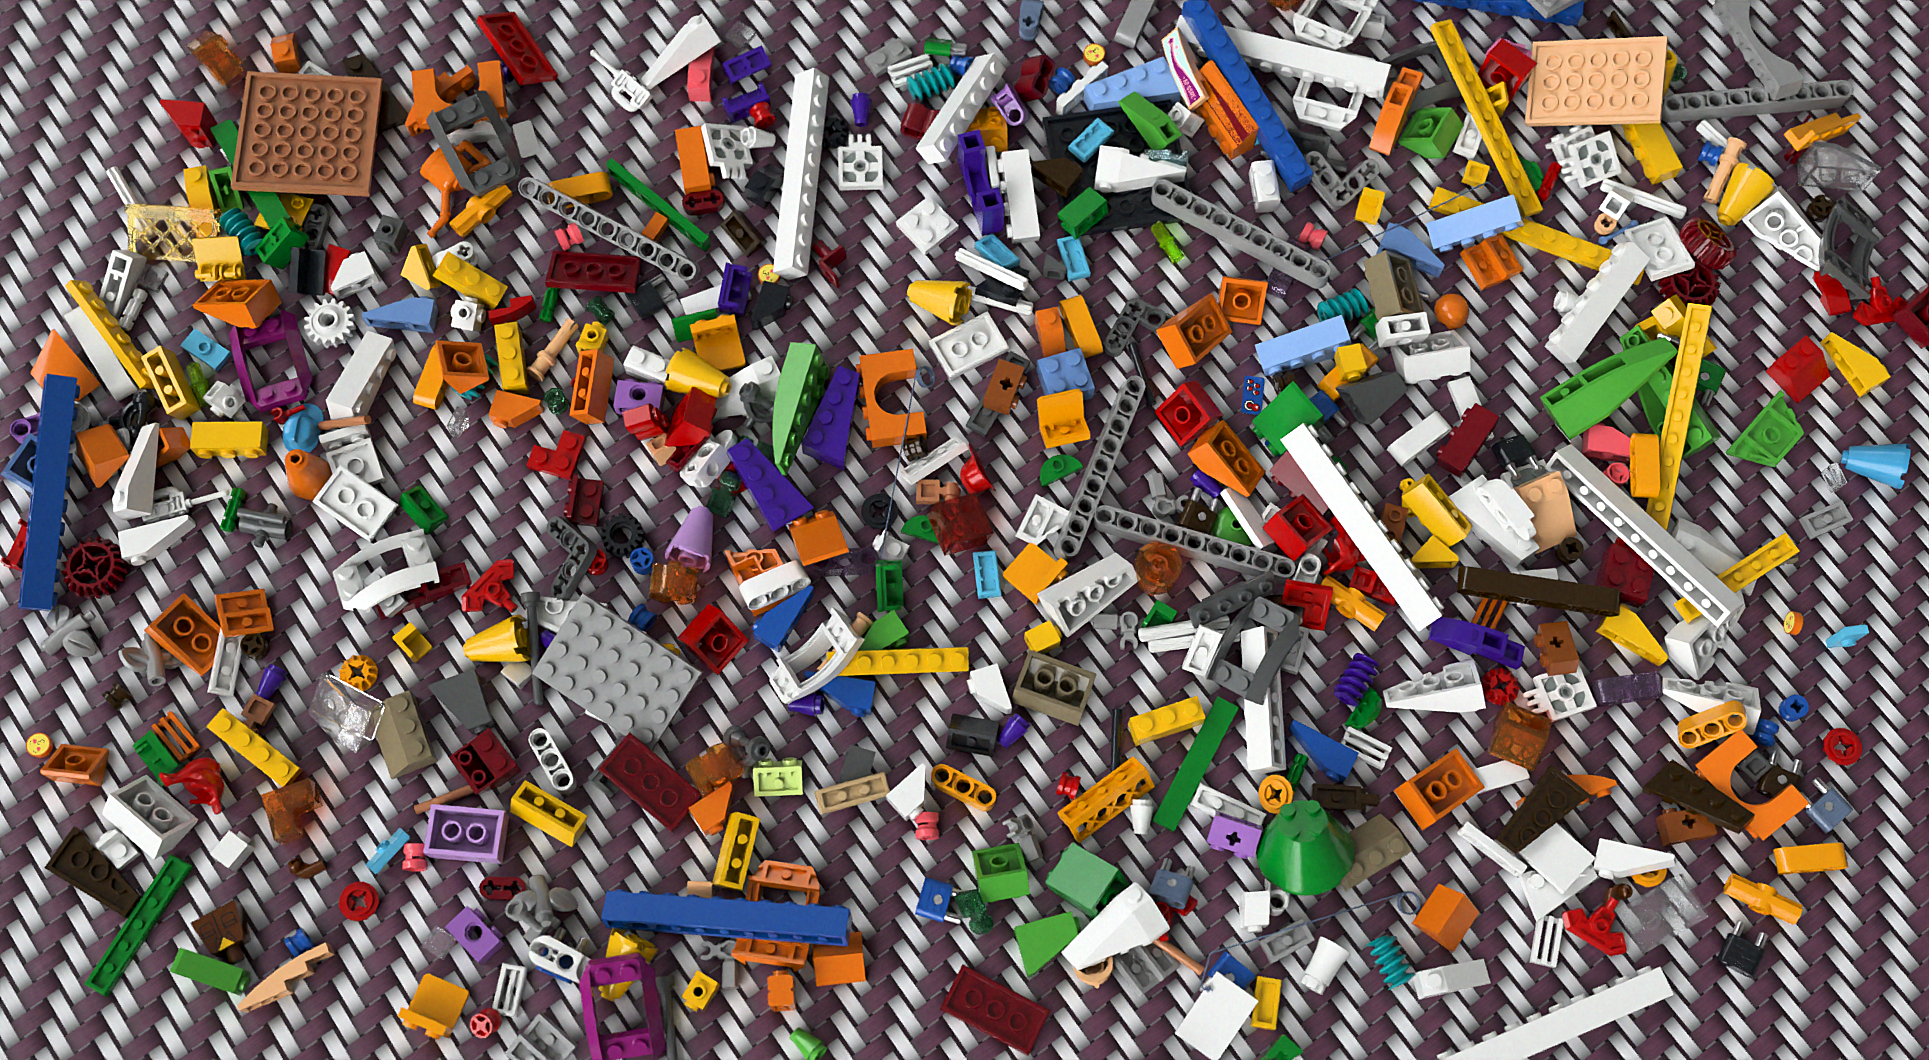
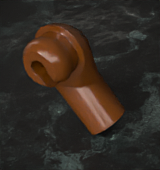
M293 858L288 863L290 872L302 879H310L327 870L322 859L312 864H307L300 861L299 858Z
M1620 883L1608 888L1605 892L1602 906L1606 905L1610 897L1618 901L1630 898L1633 894L1632 887Z

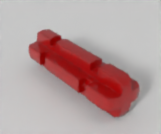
M1552 162L1549 166L1541 187L1536 194L1538 200L1542 202L1547 201L1561 172L1562 165H1559L1557 162Z

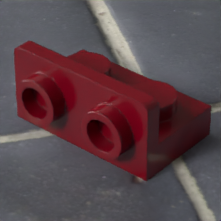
M579 474L573 475V481L568 483L569 503L566 502L564 507V516H567L570 523L573 525L598 527L605 485L604 481L582 479Z

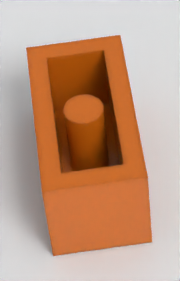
M656 212L641 234L658 242L669 226L668 218Z

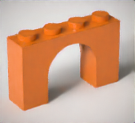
M500 60L479 62V90L487 91L500 118H507L505 79ZM433 68L411 71L415 118L420 129H430L426 119L432 110L436 113L453 105L440 99L438 78ZM485 116V117H483V118H481V119H479V120H477V121H475V122H473V123H478L479 121L489 120V119H488L487 116Z
M906 349L859 356L860 364H856V372L860 374L863 385H859L860 398H865L866 406H862L864 420L868 419L869 427H865L867 441L872 442V448L902 444L907 414L894 415L885 412L878 406L875 397L879 389L886 383L915 377L917 369L914 350ZM923 411L909 413L904 440H913L915 436L922 435L925 441H927Z
M1741 729L1731 734L1695 764L1697 768L1695 774L1704 781H1709L1716 789L1755 814L1753 821L1745 829L1754 839L1760 837L1762 840H1765L1806 807L1809 802L1792 784H1789L1772 799L1762 804H1748L1736 797L1730 784L1732 770L1742 759L1757 748V745Z

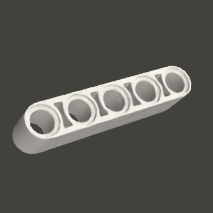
M79 306L66 313L64 317L115 400L119 402L138 391L126 368Z

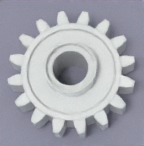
M333 298L331 303H328L326 299H323V305L315 303V310L308 309L311 316L304 318L307 323L304 328L309 338L314 340L318 346L323 343L325 348H328L329 345H334L336 348L338 344H345L348 337L353 336L351 332L356 329L353 323L356 321V318L352 314L351 308L349 306L346 307L343 301L337 303Z

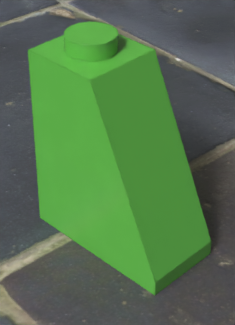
M1072 911L1014 928L1027 978L1034 976L1078 936L1081 926L1078 917H1073Z
M183 948L179 949L170 969V972L239 996L242 995L243 991L247 990L251 980L249 977L251 972Z

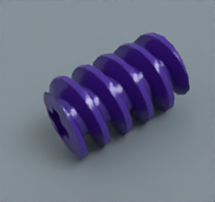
M1355 653L1353 661H1350L1348 664V669H1345L1343 672L1344 676L1340 677L1339 684H1336L1334 687L1335 692L1333 693L1335 697L1345 704L1358 707L1359 703L1355 698H1364L1363 694L1359 691H1368V687L1364 683H1373L1369 675H1378V672L1374 669V667L1379 666L1378 663L1364 654Z

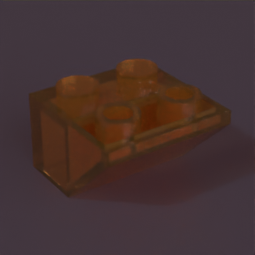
M1506 702L1495 717L1488 753L1534 771L1549 738L1552 719Z

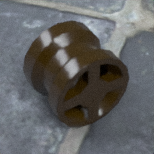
M1827 195L1816 196L1806 208L1808 218L1815 222L1824 221L1831 213L1834 202Z
M1287 371L1284 375L1276 374L1272 377L1277 396L1291 382L1294 381L1297 385L1292 371Z
M922 435L915 436L913 440H904L903 452L909 462L914 461L919 456L922 458L928 456V446Z
M1574 537L1564 539L1556 549L1557 559L1563 564L1575 563L1583 554L1584 547L1582 542Z
M257 633L247 634L243 637L240 644L242 652L250 659L257 661L265 658L270 649L269 643Z
M118 681L112 684V688L109 691H104L101 694L117 711L122 708L124 702L134 698Z

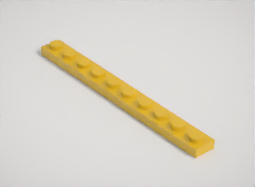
M1452 20L1434 23L1430 30L1509 194H1514L1518 201L1522 218L1538 214L1543 208Z
M1437 186L1428 209L1442 204L1459 194ZM1461 195L1432 210L1450 216L1483 205L1484 203ZM1523 218L1524 226L1515 230L1497 233L1600 271L1599 267L1612 255V250L1525 218ZM1644 269L1633 284L1638 285L1641 282Z
M1688 303L1659 444L1660 491L1656 499H1648L1646 513L1666 531H1668L1712 313V306Z

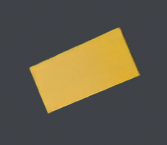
M1261 976L1256 977L1254 997L1258 1002L1252 1010L1250 1027L1276 1030L1282 980Z

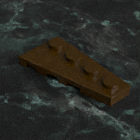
M363 53L342 60L349 77L381 78ZM384 81L377 134L404 125L408 117L407 111Z
M1673 759L1646 783L1642 790L1645 794L1651 795L1653 793L1662 797V801L1668 804L1676 803L1686 808V812L1693 815L1701 814L1708 817L1709 822L1737 834H1740L1753 821L1755 816L1748 809Z
M1550 765L1493 841L1512 856H1515L1576 808V806L1590 797L1591 794L1553 765Z
M73 826L44 867L125 918L129 917L142 898L76 826Z

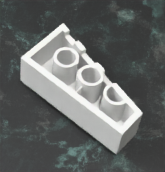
M1028 149L1002 152L1000 159H997V166L1002 181H1000L1001 194L1005 196L1004 215L1008 216L1009 224L1006 225L1007 237L1012 239V244L1038 241L1040 231Z
M370 331L366 332L326 399L331 420L368 414L390 363L396 357V349L392 338Z
M1482 474L1450 495L1449 498L1472 525L1471 531L1475 533L1474 536L1480 541L1486 542L1491 546V550L1513 568H1516L1531 558L1540 547L1533 538L1524 540L1511 526L1504 529L1482 503L1477 494V488L1487 481Z
M1114 553L1037 593L1052 625H1057L1060 632L1069 637L1137 583L1139 579L1133 565L1117 553Z

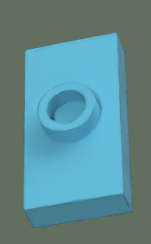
M1097 118L1068 146V150L1085 163L1100 148V145L1105 144L1114 135V130Z
M993 233L975 242V249L987 260L1008 270L1020 265V259Z
M1073 236L1057 239L1063 265L1066 267L1068 281L1090 277L1091 273L1080 237L1077 240Z
M195 328L180 345L188 353L217 372L232 356L230 351Z
M996 550L973 552L978 599L1001 597Z
M1867 625L1842 628L1826 640L1827 648L1856 645V641L1869 633Z
M399 827L388 840L384 839L377 846L376 854L365 865L373 873L378 874L410 839V836Z

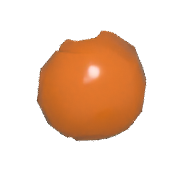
M1445 294L1436 301L1434 313L1439 323H1444L1448 329H1457L1467 323L1469 307L1467 301L1458 294Z

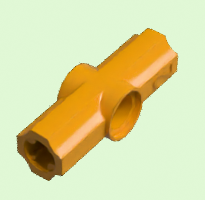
M505 184L480 197L474 195L467 202L466 209L449 222L450 226L460 237L464 238L480 223L485 224L494 217L496 209L512 196V192Z
M1329 575L1320 584L1333 587L1331 603L1336 606V609L1342 615L1350 619L1355 618L1374 632L1386 616V613L1368 602L1360 591L1351 587L1347 588Z
M1734 873L1730 874L1723 888L1724 894L1748 904L1751 910L1763 915L1770 914L1792 925L1796 924L1803 911L1802 904L1778 894L1775 888L1763 883H1754Z

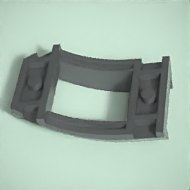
M1436 41L1404 49L1381 61L1391 65L1390 75L1383 95L1384 100H1386L1393 81L1396 82L1399 76L1394 65L1433 53L1446 82L1416 93L1407 115L1425 106L1458 98L1459 95H1462Z
M474 90V95L435 113L432 110L426 121L460 186L480 197L519 178L521 156L487 91ZM487 116L508 156L467 175L447 135Z
M1842 197L1834 205L1821 236L1818 253L1820 274L1822 277L1828 273L1832 278L1840 281L1848 292L1849 300L1868 299L1871 297V293L1866 290L1865 286L1869 284V261L1875 243L1880 240L1872 232L1874 226L1871 220L1847 199ZM1838 221L1845 222L1854 234H1859L1848 263L1834 252V237Z
M1258 596L1238 613L1226 629L1205 678L1245 697V700L1263 705L1265 693L1271 687L1283 661L1297 641H1300L1302 638L1299 634V625H1301L1300 615L1267 598ZM1249 618L1280 632L1264 655L1255 674L1225 659L1236 636Z

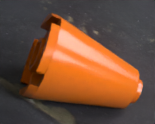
M301 449L291 450L285 457L287 483L291 492L305 500H314L333 475L328 461Z

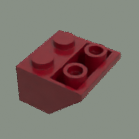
M490 728L449 756L476 795L504 785L521 772V769Z

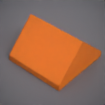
M1223 276L1219 287L1218 305L1226 320L1261 325L1268 282Z
M436 340L435 344L442 377L459 394L489 380L482 343Z
M110 424L75 433L77 456L95 486L100 488L130 457V454Z
M61 744L41 768V774L58 782L102 786L109 749Z
M1437 884L1411 924L1453 953L1480 912L1465 894Z
M861 931L850 932L849 946L813 944L816 986L866 982Z

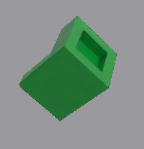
M1157 599L1143 621L1141 628L1170 624L1174 621L1178 611Z

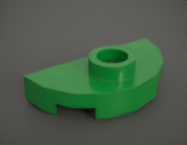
M1518 157L1535 193H1537L1543 179L1541 168L1534 161L1530 162L1522 159V157Z
M1060 454L1052 456L1045 461L1041 468V487L1048 486L1083 469L1082 464L1070 455Z
M919 515L912 517L901 529L902 534L945 546L946 534L944 527L937 519L931 516Z
M1368 687V691L1363 695L1364 698L1359 701V706L1354 709L1345 723L1347 728L1351 727L1356 730L1364 728L1371 724L1379 715L1382 708V700L1373 688Z

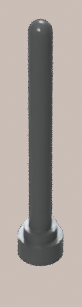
M540 592L521 593V603L524 604V608H527L532 672L540 661L536 607H539L538 602H541ZM532 674L534 704L541 706L544 702L542 680Z
M674 975L656 977L658 993H661L667 1058L668 1060H678L671 992L673 991V986H675Z

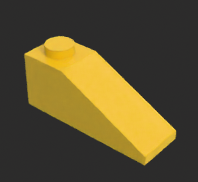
M206 165L183 169L186 193L197 238L221 236L217 199L208 172L209 169Z
M1676 294L1652 310L1651 313L1667 333L1672 337L1674 335L1681 337L1687 307ZM1708 335L1702 358L1717 349Z
M1833 332L1820 342L1859 397L1878 388L1890 378L1886 367L1877 358Z
M1620 603L1619 616H1604L1596 630L1597 633L1657 666L1662 665L1668 659L1667 654L1639 617L1624 604Z

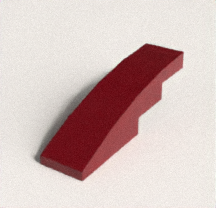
M465 562L438 569L439 583L429 581L421 583V587L402 592L409 604L394 616L429 604L471 585L472 581ZM377 603L376 608L380 620L389 618L386 617V615Z

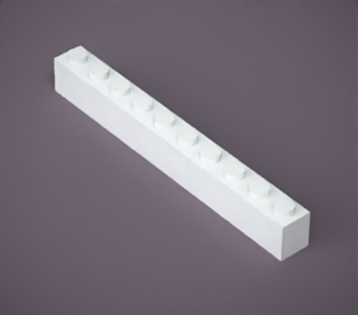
M1180 15L1176 27H1179L1193 53H1197L1201 57H1207L1185 19ZM1223 25L1248 67H1256L1264 72H1277L1285 77H1298L1306 82H1319L1327 87L1336 86L1344 88L1348 92L1357 91L1373 98L1377 96L1383 98L1390 75V64Z
M816 68L795 75L773 273L788 281L808 275L829 84V77Z
M1306 423L1301 424L1281 439L1282 443L1418 631L1422 630L1444 614L1442 611L1444 609L1443 604L1437 597L1432 598L1428 590L1430 587L1423 577L1419 579L1414 573L1416 567L1409 558L1406 560L1400 553L1402 548L1395 539L1390 540L1386 534L1388 529L1382 520L1377 521L1372 515L1375 512L1367 500L1365 502L1361 500L1358 495L1361 493L1359 488L1353 481L1351 483L1348 482L1344 476L1347 474L1346 470L1339 462L1335 464L1331 458L1333 453L1327 444L1322 445L1317 437L1320 435L1312 424L1308 426Z
M1572 444L1555 452L1545 468L1549 472L1560 471L1564 483L1570 492L1717 628L1733 618L1745 604L1734 592Z
M1649 965L1637 970L1638 976L1630 979L1629 975L1614 980L1616 985L1608 988L1604 984L1593 989L1594 995L1586 998L1583 993L1571 998L1572 1004L1566 1007L1562 1003L1548 1008L1550 1013L1542 1016L1540 1012L1526 1018L1528 1021L1526 1024L1520 1026L1517 1021L1505 1026L1506 1032L1497 1035L1496 1031L1482 1036L1483 1042L1475 1045L1474 1041H1470L1459 1046L1460 1052L1452 1054L1451 1050L1437 1055L1438 1060H1522L1674 994L1661 967L1652 970Z

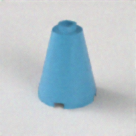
M1910 444L1849 446L1848 450H1843L1841 463L1845 464V469L1895 489H1902L1905 480H1901V476L1907 474L1911 451L1909 449Z

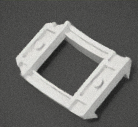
M1305 0L1298 12L1293 15L1295 36L1298 40L1312 46L1336 52L1356 39L1378 0H1330L1359 12L1346 33L1312 20L1311 17L1321 0Z
M1341 50L1336 51V52H1339V53L1348 54V55H1352V56H1356V57L1365 58V59H1369V60L1375 61V59H1373V58H1369V57H1365V56H1361V55H1357V54H1353V53H1349V52H1345V51H1341ZM1300 80L1293 97V104L1300 122L1340 131L1357 117L1365 93L1353 92L1348 109L1307 99L1313 82Z
M424 529L380 540L359 551L333 571V577L343 609L353 611V608L363 609L365 613L370 612V608L393 595L421 587V583L429 581L440 582L436 563L433 561L424 536ZM402 547L409 568L386 575L363 588L357 566L376 555Z
M832 607L830 610L833 615L827 624L822 622L817 631L803 646L783 659L778 657L776 660L779 667L775 673L772 672L769 682L783 703L790 704L829 683L848 665L865 639L858 636L849 624L851 619L836 608ZM834 646L837 651L828 663L815 675L800 683L795 674L815 663Z

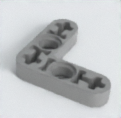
M1311 151L1303 156L1313 171L1311 180L1329 204L1334 207L1347 204L1376 178L1380 171V166L1376 160L1367 159L1360 162L1340 180L1319 152ZM1311 158L1315 159L1313 166L1309 164L1311 162ZM1370 165V173L1362 176L1361 173L1365 172L1367 166ZM1323 173L1327 174L1330 178L1328 185L1323 184L1321 181ZM1351 177L1356 178L1358 181L1356 189H1353L1349 184ZM1345 190L1346 193L1342 194L1340 200L1337 201V193Z

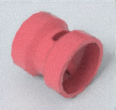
M573 222L568 224V227L565 229L560 228L554 231L564 251L570 249L571 245H579L584 242L579 228Z
M1307 222L1298 242L1302 244L1309 242L1312 249L1319 251L1328 231L1324 229L1314 230V224Z
M1618 462L1612 463L1602 472L1619 488L1627 482L1630 476L1628 468Z
M922 812L915 818V822L918 824V829L915 831L916 839H939V830L937 829L939 813Z
M404 844L403 853L406 856L402 863V870L413 872L427 871L428 862L425 860L426 854L423 853L425 844Z

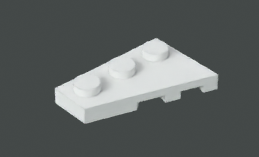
M540 596L541 602H538L539 607H536L537 624L557 634L577 602ZM601 603L602 605L608 608V604ZM526 608V610H525V612H524V614H523V617H524V619H526V620H527V608Z

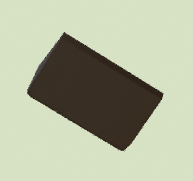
M1612 11L1606 24L1615 38H1634L1616 11Z
M733 210L720 224L722 229L746 257H749L767 243V240L742 211Z

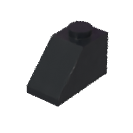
M770 163L757 169L744 187L746 199L766 209L783 184L784 171Z
M763 281L751 318L753 330H759L785 316L786 310L791 309L793 303L790 287Z

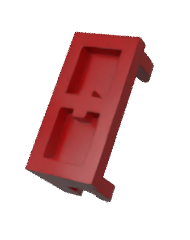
M20 518L18 524L21 528L7 558L2 557L0 562L5 567L22 572L28 523Z

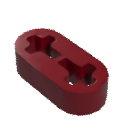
M713 189L689 193L683 197L682 206L684 212L690 216L714 213L723 209L724 197L720 191ZM716 197L717 204H712V198ZM691 201H694L695 203L694 208L690 207Z
M486 877L480 883L479 891L487 900L511 901L515 895L512 891L506 890V887H514L515 883H518L522 890L517 891V894L527 891L528 887L518 877ZM491 882L496 887H501V890H494L492 895L485 890L486 887L490 886Z

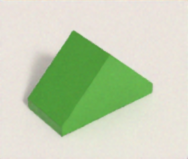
M227 166L210 169L208 172L221 213H226L237 207L241 210L244 209L242 191L232 190L231 188L233 167Z

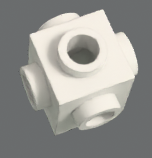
M464 296V300H456L451 308V316L453 317L451 327L480 331L481 324L486 318L485 305L477 303L478 299Z
M217 381L203 397L212 406L210 410L220 418L222 416L232 418V416L238 415L243 409V403L246 401L240 396L242 392L232 384L228 386L220 381Z

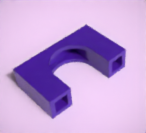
M978 129L958 134L957 161L981 235L985 236L1003 231L1005 206L999 188H990L985 166L986 148Z

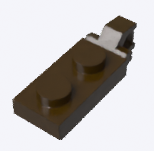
M1313 783L1311 800L1317 801L1324 810L1360 812L1366 811V806L1377 807L1379 804V794H1366V789L1361 788V786Z

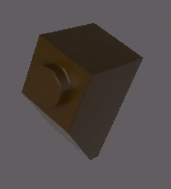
M1067 158L1034 161L1031 173L1033 177L1067 199L1081 182L1083 169L1075 161H1070Z

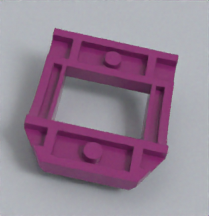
M280 310L281 316L262 321V325L257 328H238L233 326L229 333L233 358L245 399L261 413L276 407L305 400L310 392L308 388L314 382L297 325V317L295 314ZM286 338L297 377L255 390L245 350Z
M640 953L588 960L581 979H579L592 1060H618L653 1054L654 1059H656L667 1048L658 999L655 968H651ZM641 980L648 1028L601 1035L593 987Z

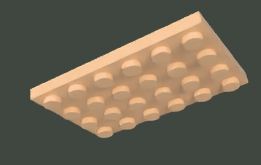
M1668 37L1533 42L1531 59L1538 64L1529 77L1525 117L1526 127L1661 123Z

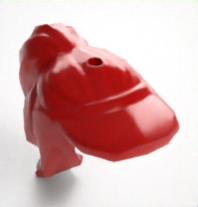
M1335 515L1329 523L1335 527L1339 534L1334 540L1332 553H1329L1327 548H1323L1328 560V568L1322 572L1323 575H1328L1335 571L1350 570L1358 562L1366 560Z
M199 758L189 762L177 773H159V778L165 787L183 782L185 789L198 797L197 799L190 800V804H207L212 807L215 815L221 813L224 782L220 776V764L215 759Z

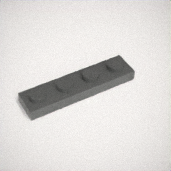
M1010 351L1005 361L1025 367L1024 374L1030 365L1029 360ZM984 394L967 421L966 428L986 438L1000 413L983 407Z

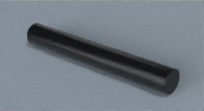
M1136 342L1129 343L1128 348L1137 375L1145 382L1144 396L1147 405L1154 406L1157 403Z
M1112 709L1110 773L1120 766L1121 709Z

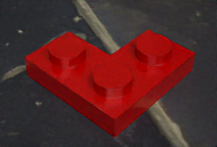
M563 430L556 451L534 445L526 465L527 468L572 480L586 437Z
M1286 579L1282 604L1304 607L1301 627L1324 631L1333 587Z

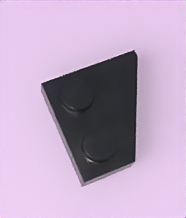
M1020 267L1010 269V271L1027 279L1029 277V270ZM991 276L977 285L975 289L976 295L1016 307L1022 293L1021 290Z

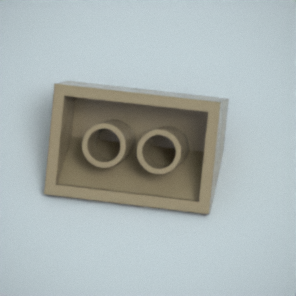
M1384 250L1363 261L1365 266L1364 273L1369 282L1370 296L1374 301L1375 316L1378 321L1382 317L1424 312L1409 258Z
M1029 650L1011 702L1079 726L1097 674Z
M410 690L385 699L369 713L391 779L438 762L417 699Z
M1382 814L1375 816L1349 832L1354 842L1355 859L1351 871L1346 874L1340 884L1346 892L1412 852L1399 829Z

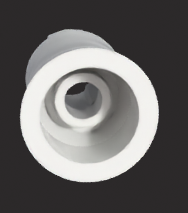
M1320 937L1313 957L1304 972L1306 975L1301 983L1322 995L1325 988L1329 987L1332 979L1351 954L1334 942Z

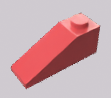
M715 46L689 63L687 90L690 101L712 102Z
M1597 423L1583 432L1582 454L1586 458L1630 464V438L1613 427Z

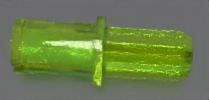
M1159 221L1153 224L1150 229L1160 243L1159 247L1164 249L1172 264L1182 260L1185 255L1174 242V236H1170L1162 222Z
M198 362L189 363L186 369L192 383L190 387L195 391L199 406L208 407L210 404L203 397L209 391V382L205 380Z

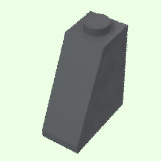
M1383 371L1356 381L1338 385L1336 390L1358 423L1372 425L1408 391V388L1404 384V378L1399 373Z
M475 669L428 685L430 691L472 735H480L488 728L495 727L480 676Z

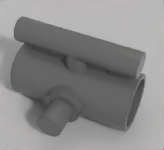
M269 503L267 510L263 512L238 508L237 517H240L239 531L241 533L253 534L256 537L254 545L259 548L264 546L265 541L269 537L288 540L292 533L293 522L291 518H286L285 515L276 514L278 506L273 503Z

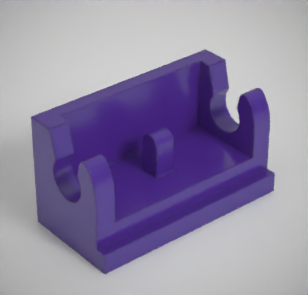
M761 45L724 62L723 73L725 76H728L729 84L733 85L735 82L756 72L769 69L771 62Z
M762 82L758 84V89L730 100H727L726 97L721 98L722 106L731 124L750 117L749 110L757 103L768 102L770 105L769 95Z
M726 262L718 299L720 313L744 316L752 279V273L748 272V267Z

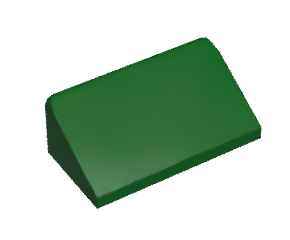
M713 308L672 318L671 322L677 342L693 339L690 325L699 320L708 321L716 319V310Z
M421 485L401 494L399 505L420 529H424L425 535L432 533L448 520L449 517Z

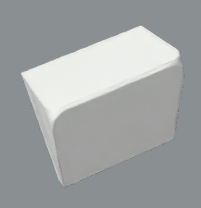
M1371 13L1361 30V36L1378 40L1382 39L1385 28V16Z
M511 662L501 671L504 677L521 690L532 678L531 666L526 662Z

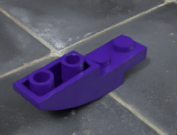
M1439 617L1432 622L1428 634V639L1467 655L1476 653L1515 670L1521 667L1525 646L1509 640V635L1478 624Z

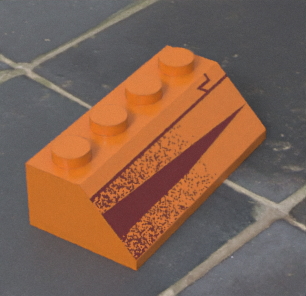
M1210 60L1199 70L1204 79L1201 83L1210 98L1196 108V113L1204 119L1210 135L1218 140L1221 151L1232 160L1253 149L1259 126L1213 60Z

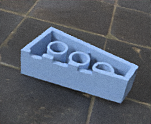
M1163 56L1086 85L1083 100L1089 111L1121 107L1118 101L1135 91L1149 102L1171 100L1172 106H1174L1177 102L1180 103L1181 93Z
M1514 194L1426 223L1433 249L1435 251L1440 250V253L1448 252L1453 249V246L1462 244V246L1474 243L1476 239L1490 238L1497 235V233L1515 230L1525 225Z
M1340 315L1256 344L1255 348L1264 375L1273 376L1283 371L1334 359L1337 347L1351 345V339L1343 317Z

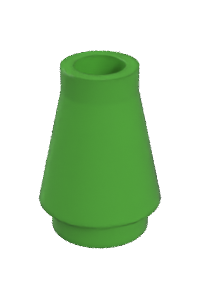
M800 1027L795 1029L790 1036V1040L794 1042L806 1060H820L827 1051V1047L824 1046L822 1040L805 1032Z

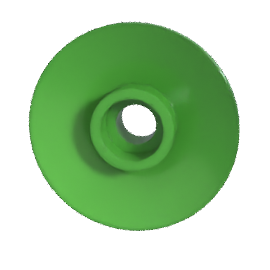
M1229 506L1217 513L1218 518L1212 530L1215 537L1246 546L1253 544L1242 526L1240 528L1233 527L1232 523H1239Z

